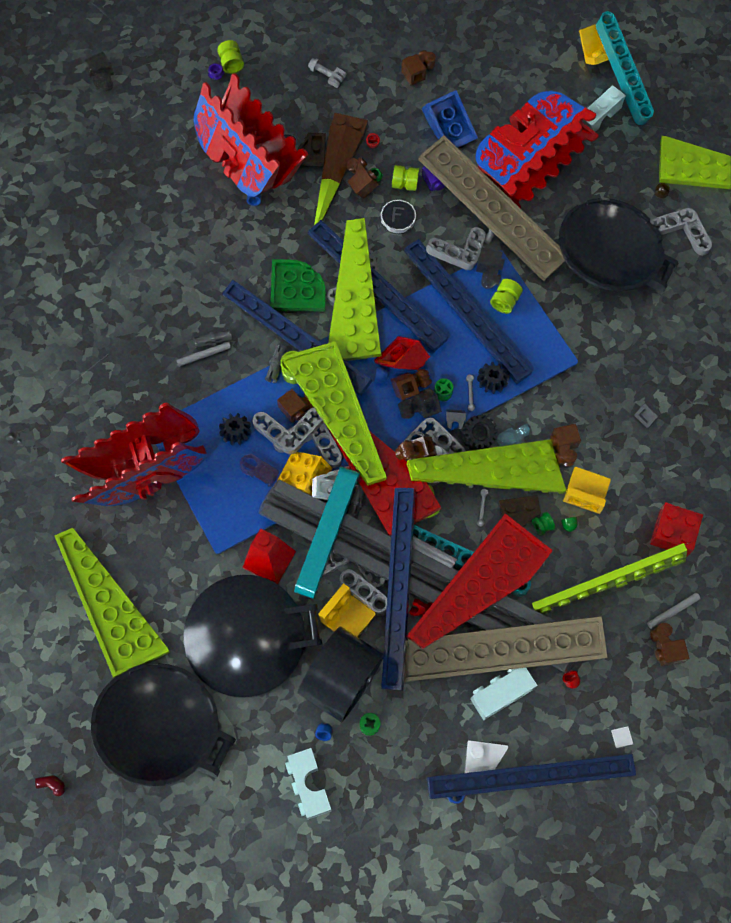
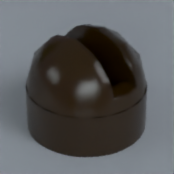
M662 182L656 186L655 195L658 198H666L670 192V187L667 183Z

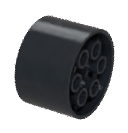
M340 626L330 636L304 676L297 693L342 723L353 710L373 679L385 654Z

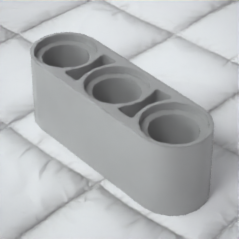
M347 569L341 573L340 586L343 583L350 588L351 595L373 610L376 616L386 614L387 597L353 570ZM346 577H351L354 579V582L346 584L343 580ZM366 589L370 594L363 597L359 594V591ZM380 601L385 604V607L377 609L374 604Z

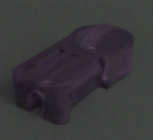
M246 454L241 458L240 469L244 474L251 477L255 476L268 484V487L273 485L279 475L277 469L253 454ZM249 458L254 459L257 467L248 464L245 460Z

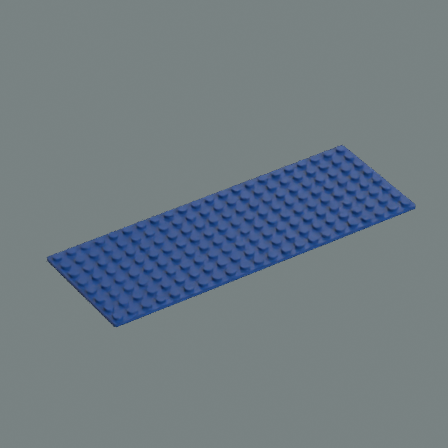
M498 250L478 260L472 270L461 269L450 276L532 370V374L518 384L509 376L508 385L506 388L503 387L501 393L497 390L495 394H492L491 390L485 393V387L480 388V382L477 381L479 369L483 368L485 363L489 366L491 362H494L495 366H498L499 363L432 284L405 298L448 337V340L435 352L389 309L385 307L377 311L381 353L400 336L419 340L430 356L425 365L419 369H428L432 383L426 388L419 386V394L404 400L396 397L391 379L407 372L414 374L417 370L396 369L376 364L374 360L377 357L347 361L372 380V383L362 396L356 392L355 394L369 431L394 452L427 418H434L443 428L451 432L458 428L459 423L454 421L451 429H449L446 420V410L465 411V424L473 416L483 415L577 365V358L502 250ZM503 279H511L520 284L523 289L521 296L509 314L497 311L490 303L491 298ZM329 336L319 340V342L323 345L328 344ZM268 366L181 410L196 420L200 431L193 440L185 443V445L196 448L204 445L207 457L197 468L176 482L216 554H221L257 535L260 528L266 530L277 524L258 513L260 505L268 491L277 482L291 454L277 452L274 449L273 443L254 428L252 420L256 413L264 412L287 430L297 424V420L291 423L278 408L277 399L291 389L299 397H304V392L298 384L286 382L282 376L281 369L277 383H272L273 379L271 383L265 380L270 367ZM376 367L383 368L388 372V378L385 382H374ZM467 375H473L474 377L472 382L474 411L468 410L469 388L466 381ZM442 378L450 380L453 384L452 397L445 402L437 400L434 396L435 384ZM230 413L233 417L237 413L240 414V418L246 416L247 422L251 423L249 429H251L252 433L247 435V441L241 440V446L238 442H235L233 446L230 444V441L225 443L224 437H221L219 434L221 431L219 424L223 423V417L229 419ZM258 419V425L260 423H263L266 426V429H268V426L265 424V420ZM425 423V424L427 425V427L422 431V433H423L424 435H425L429 430H432V431H433V429H432L433 424H432V423H430V424ZM273 429L270 435L275 437L277 434L281 433V431L279 429ZM297 431L300 435H304L302 431ZM412 436L411 441L420 438V436ZM323 438L319 444L326 447L330 444V441ZM313 440L304 443L297 451L321 456ZM163 442L156 444L159 451H165ZM331 450L328 451L330 454V460L336 462L337 457H334L332 455ZM343 455L340 466L333 468L332 471L340 469L341 466H349Z

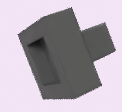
M649 401L645 402L634 414L646 428H649L661 415L660 411Z
M446 410L448 428L451 429L452 423L456 421L459 423L458 428L462 429L464 421H466V412L463 410Z

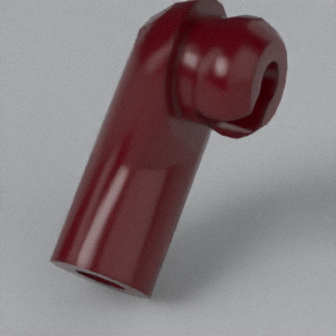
M51 775L35 779L37 789L49 787L55 796H61L65 792L64 782L57 776Z

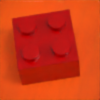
M665 502L659 510L650 545L668 550L684 543L687 549L686 557H688L694 551L703 514Z

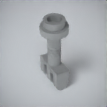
M312 58L308 65L312 72L318 70L330 77L328 83L338 88L343 78L346 77V72L338 67L333 72L319 64V59Z

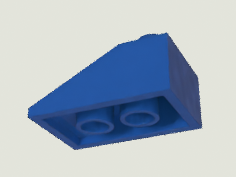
M457 90L421 108L438 140L445 136L459 148L478 138Z

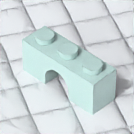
M612 85L587 108L596 113V118L592 121H581L596 132L606 116L611 118L622 108L626 95Z
M309 748L287 756L289 762H286L285 765L288 774H293L295 782L291 784L295 796L299 794L302 803L298 804L301 816L306 815L307 820L331 812L325 789L311 791L305 785L307 776L318 771L312 749Z

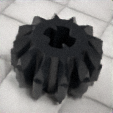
M491 362L490 366L485 363L483 368L479 369L477 381L480 382V388L485 387V393L491 390L492 394H495L496 390L501 393L503 387H507L509 375L506 374L507 368L501 369V363L498 366H495L494 362Z
M230 413L229 419L223 417V423L219 424V429H221L219 432L220 436L224 437L225 443L230 441V444L233 446L235 442H238L241 446V440L247 441V435L252 433L251 429H249L251 423L247 422L246 416L240 418L239 413L235 417Z

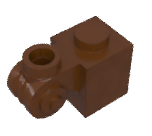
M423 50L418 55L408 56L402 60L401 71L410 86L425 80L426 69L431 70L435 67L436 56L433 52Z
M362 157L359 159L352 158L347 162L346 167L355 175L347 182L357 195L365 198L379 185L376 181L377 176L371 169L367 170L366 166L368 164Z
M419 369L414 374L407 372L392 378L391 382L396 397L404 400L419 394L418 387L426 388L432 383L428 369Z
M293 389L277 399L278 408L291 423L296 420L299 421L310 408H314L305 393L304 397H299Z
M576 424L554 428L550 440L557 452L555 453L557 462L565 467H571L577 459V453L570 449L578 448L581 443Z
M422 436L412 441H403L395 449L396 457L399 460H412L437 455L432 437Z
M661 623L655 629L650 630L651 640L656 642L657 645L655 656L657 661L660 662L661 667L685 663L690 659L685 639L675 641L669 639L673 628L668 623Z

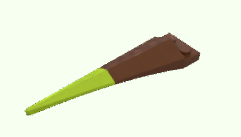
M334 113L329 129L315 224L320 220L323 221L347 171L346 164L354 157L364 139L368 120Z

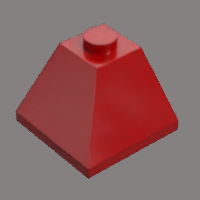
M398 336L374 362L396 369L418 370L425 365L430 356L419 340Z
M260 528L250 545L243 569L279 584L296 551L279 537Z

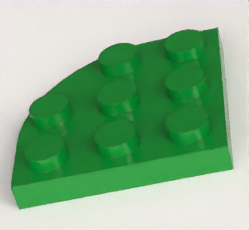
M272 259L270 307L276 311L325 312L326 292L321 275L312 269L311 265L302 261Z

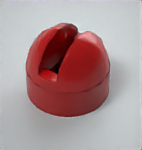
M375 133L369 134L366 138L367 146L372 149L377 148L380 144V137Z
M568 671L563 675V682L568 688L575 689L580 685V677L576 671Z

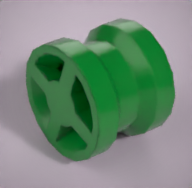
M442 378L435 384L434 396L439 401H448L453 394V384L450 380Z
M548 512L542 513V516L539 518L535 517L532 519L534 529L540 536L544 535L548 530L552 531L555 529V523Z
M366 713L360 719V730L367 736L375 735L380 728V719L374 713Z

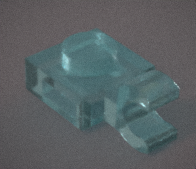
M527 424L522 425L516 431L511 427L497 435L496 441L500 446L521 444L522 441L520 439L530 434V428Z

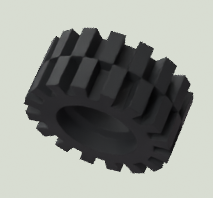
M473 416L463 425L464 428L461 431L463 433L462 440H465L464 444H468L470 449L489 448L497 439L498 429H495L497 425L492 423L493 420L491 418L487 419L488 416ZM481 426L486 430L485 439L478 440L474 437V427Z

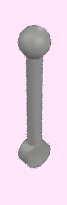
M467 375L466 377L469 388V411H474L475 409L472 393L473 375Z
M485 488L480 492L482 500L480 517L477 521V525L480 527L485 524L483 516L485 499L488 495V490Z

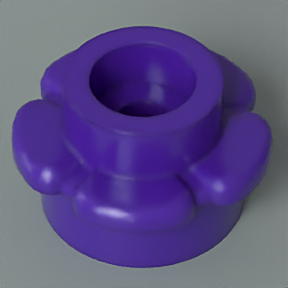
M217 63L210 65L208 76L215 80L221 79L225 73L222 66Z

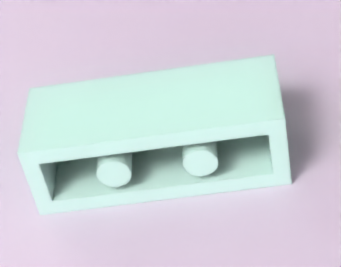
M527 668L510 669L507 671L508 675L503 678L499 675L490 681L491 685L484 688L481 686L473 691L474 695L470 700L483 721L533 691L538 686Z

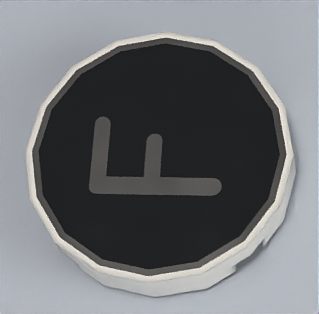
M403 200L390 201L381 211V223L384 224L388 231L393 233L407 232L408 229L414 226L416 221L415 209L411 204Z

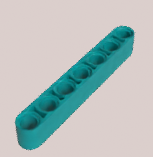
M605 11L596 23V30L622 93L626 95L625 100L633 120L638 125H645L653 116L654 109L616 17L612 12Z
M340 467L297 580L295 593L314 599L360 472Z
M414 525L413 533L417 535L418 539L424 542H433L436 545L435 548L441 551L451 550L453 552L452 557L457 559L453 568L460 570L464 565L461 559H469L474 553ZM531 581L525 584L526 589H517L511 594L516 597L525 596L531 587Z

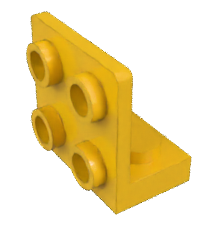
M596 24L580 29L579 33L586 64L597 65L609 60L596 30Z
M296 452L290 455L278 480H282L312 496V479L331 472L333 468L322 456Z
M574 467L563 502L600 514L606 503L605 497L611 479Z
M343 583L318 615L320 622L333 632L341 626L359 637L376 616V613L352 596L350 588Z

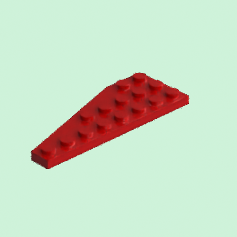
M329 430L342 455L344 456L346 462L348 463L350 469L357 471L352 462L350 461V459L348 458V456L346 455V453L344 452V450L341 448V446ZM370 431L387 478L384 481L367 486L361 475H359L358 483L389 536H392L395 488L416 489L414 524L441 510V506L427 482L411 481L407 462L404 459L399 460L395 452Z
M505 514L409 632L407 637L422 650L528 583L553 550Z

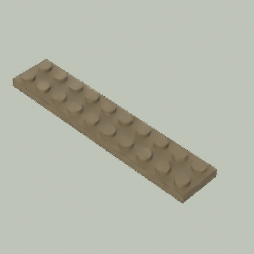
M442 136L419 156L418 160L543 281L566 262L560 246L445 136Z
M602 616L449 634L423 650L408 639L406 640L404 682L608 658Z

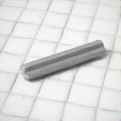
M413 536L412 548L450 568L454 567L456 558Z

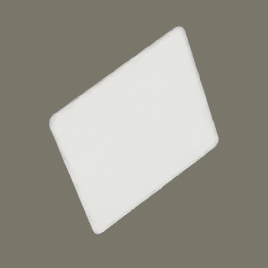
M628 726L611 730L616 748L633 744Z

